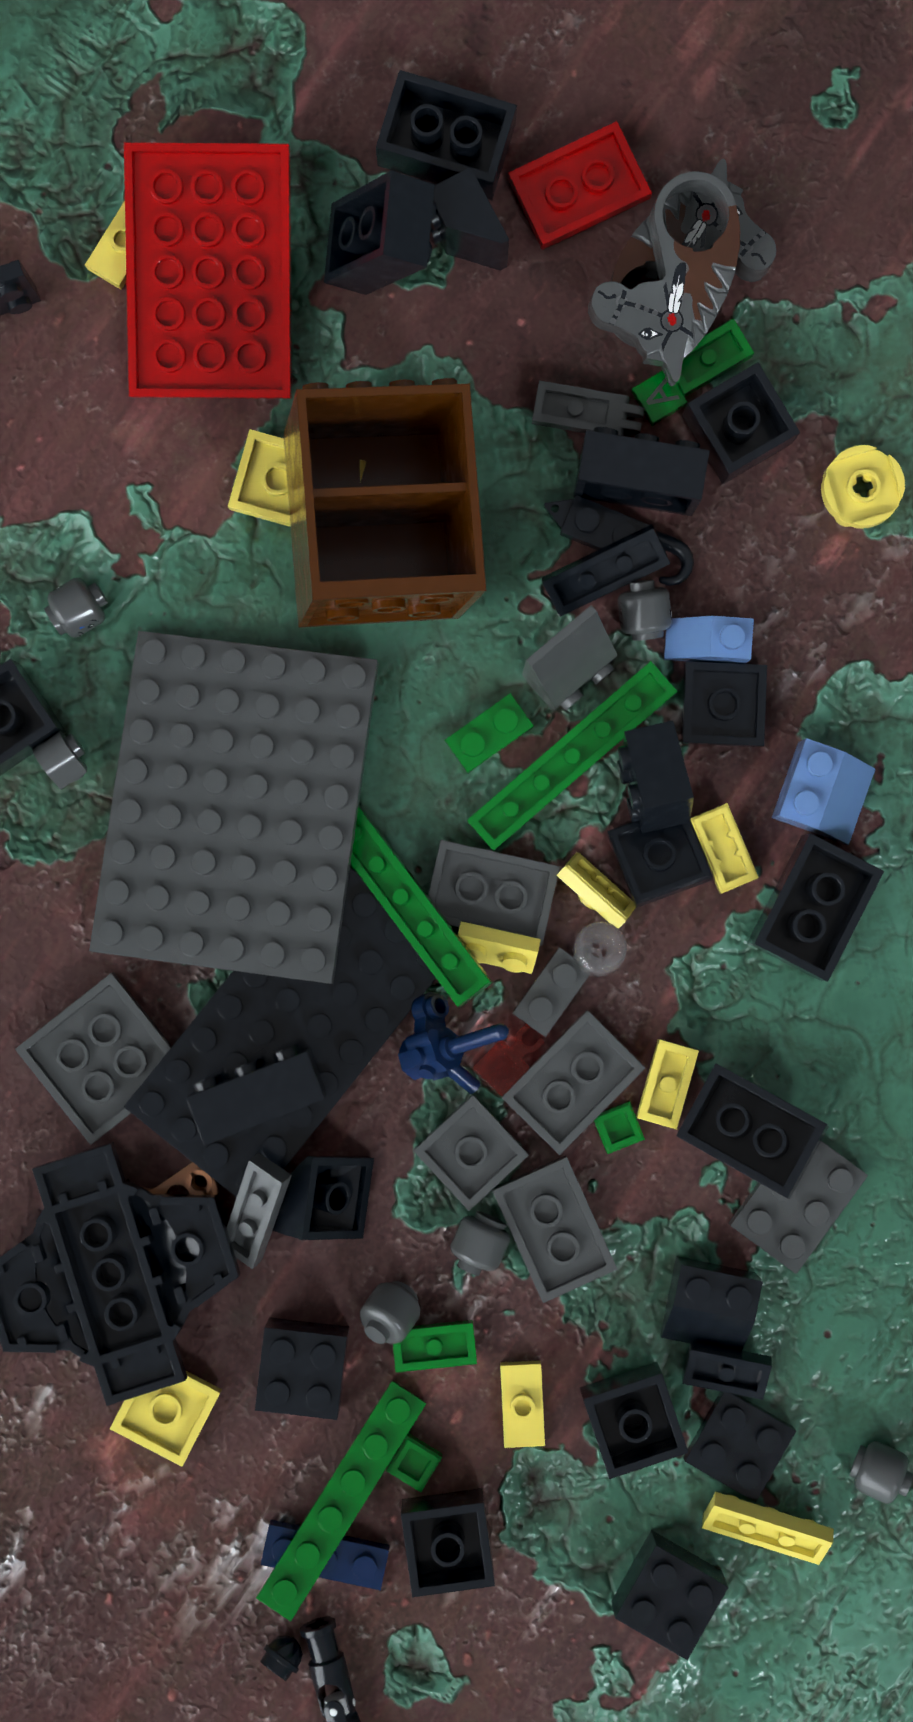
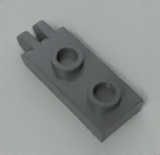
M539 380L532 424L586 433V430L594 431L595 427H608L617 430L619 436H624V432L639 434L641 433L642 424L626 419L627 416L643 418L645 408L629 404L630 397L626 395Z

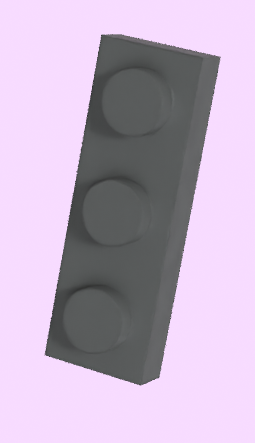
M259 1152L248 1161L227 1225L235 1257L251 1269L256 1267L263 1259L292 1176Z

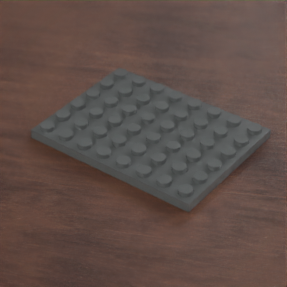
M138 631L89 951L334 984L379 667L378 660Z

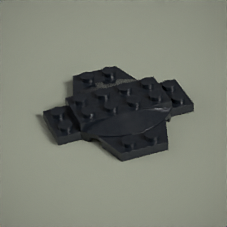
M114 1142L34 1167L32 1171L44 1210L36 1220L37 1224L33 1233L0 1257V1343L3 1352L56 1353L58 1350L71 1351L81 1357L79 1361L94 1366L106 1406L186 1381L188 1376L177 1345L176 1336L182 1329L191 1310L195 1307L197 1308L241 1274L216 1195L152 1194L143 1187L131 1183L129 1179L125 1180Z

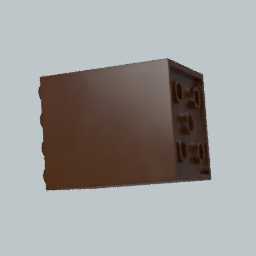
M441 378L432 381V385H415L413 380L403 379L392 381L389 383V386L372 387V383L368 381H355L346 384V388H329L327 383L316 382L303 385V389H296L283 435L298 628L459 619L486 592L470 383L457 384V380L454 378ZM360 460H364L367 462L360 483Z

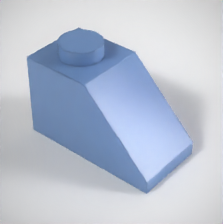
M726 616L672 618V625L666 629L664 660L746 664L751 660L754 619Z

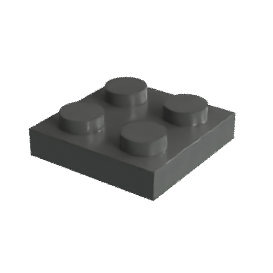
M474 1094L413 1150L468 1211L529 1156L528 1152Z

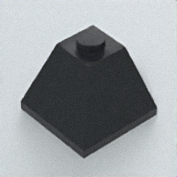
M307 1156L291 1173L292 1176L272 1231L299 1240L363 1239L374 1158L365 1156Z

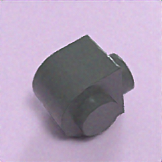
M59 731L32 749L43 770L60 790L70 783L79 780L88 772L86 764L81 759V756L85 754V750L72 733L65 736Z

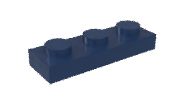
M270 1520L261 1565L273 1568L276 1566L298 1531L299 1525ZM344 1535L319 1578L381 1591L390 1545Z

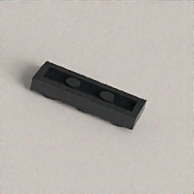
M653 524L542 577V583L561 617L669 565L670 560Z

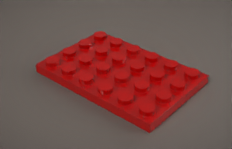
M124 142L129 397L292 399L290 145L268 143Z

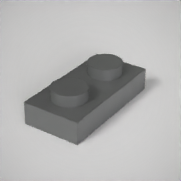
M558 947L512 1014L546 1037L592 973V970Z

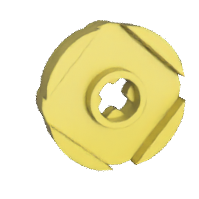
M870 445L853 446L839 453L824 471L821 484L822 499L828 512L835 518L838 524L844 527L851 526L859 529L871 528L883 523L894 513L905 491V479L899 463L891 455L887 456L883 452L876 450V447ZM857 477H862L865 483H872L873 488L867 492L868 497H862L860 493L854 492L853 486L857 484Z

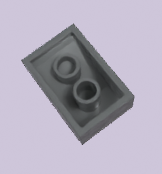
M590 605L526 659L522 676L552 712L560 706L565 711L568 710L584 696L580 689L590 680L597 685L615 670L611 663L617 657V653L593 606Z

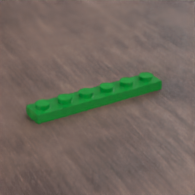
M650 661L473 814L467 822L490 849L494 851L623 740L624 731L633 730L678 691Z
M359 805L351 865L456 1006L461 1008L492 984V980Z
M394 1380L390 1382L257 1594L256 1599L290 1622L292 1621L425 1407L426 1402Z

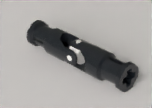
M330 1616L320 1617L303 1624L299 1631L301 1637L306 1638L311 1657L308 1666L322 1716L326 1718V1722H361L355 1710L356 1703L344 1652L338 1649L334 1633L336 1628L335 1618ZM325 1685H335L338 1687L332 1694L326 1696Z

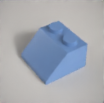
M806 738L797 744L772 818L849 845L875 768L847 752Z

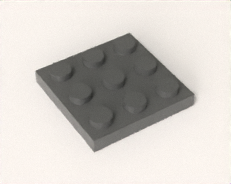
M112 972L15 1048V1050L88 1143L92 1145L131 1114L124 1106L171 1049L172 1045L116 974Z

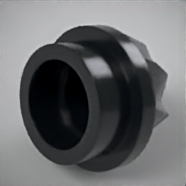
M278 1636L269 1645H265L263 1649L266 1653L260 1660L264 1666L284 1681L288 1680L292 1672L297 1674L303 1654L298 1641L294 1637Z

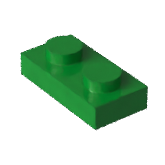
M734 318L706 334L694 350L683 359L681 375L676 384L684 397L753 357L754 351Z
M510 693L444 741L467 774H469L532 729L534 725Z
M473 1320L413 1326L402 1342L393 1344L395 1372L477 1364Z

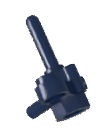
M435 992L419 996L412 1002L411 1007L412 1015L415 1019L414 1034L408 1036L402 1042L398 1053L402 1071L413 1080L424 1078L435 1081L450 1077L469 1094L475 1093L480 1087V1081L460 1065L463 1054L466 1051L506 1039L509 1035L508 1027L505 1024L499 1023L458 1036L450 1028L446 1027L445 1017L449 1012L446 998Z

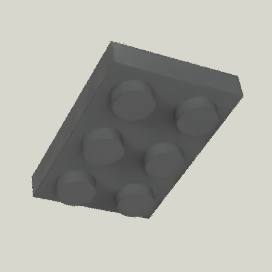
M440 840L428 897L451 926L460 927L461 921L538 938L541 939L540 946H542L560 866Z
M586 1010L521 1075L501 1098L561 1155L634 1081L645 1067Z
M821 1141L790 1199L758 1182L728 1224L797 1274L868 1175Z
M566 1155L492 1189L543 1303L618 1270Z

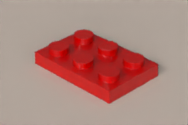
M617 121L508 172V181L542 250L651 199L652 195Z

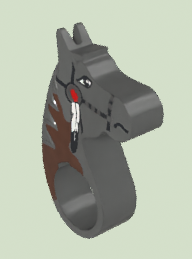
M721 159L711 175L716 176L728 186L737 205L740 222V250L735 274L742 280L756 282L761 280L771 267L776 257V244L773 238L756 225L747 215L744 201L741 197L743 189L727 181V163L725 159ZM685 191L675 194L664 203L663 221L666 230L681 245L691 247L693 251L699 252L708 250L719 239L722 228L721 216L714 202L707 196L698 192ZM649 216L635 230L621 251L611 281L625 286L627 283L641 278L644 274L645 278L657 280L658 271L649 233ZM615 334L625 344L635 347L628 339Z
M699 171L686 172L671 179L663 187L652 206L649 216V233L659 281L644 282L638 284L634 289H628L615 281L604 282L596 287L588 304V315L592 323L599 329L620 335L631 341L637 352L643 357L642 364L661 366L670 386H674L680 378L683 359L694 350L715 320L730 289L740 250V222L732 192L716 176ZM693 191L707 196L714 202L721 216L722 228L719 239L708 250L693 251V248L681 245L670 236L663 221L664 203L670 197L680 192Z

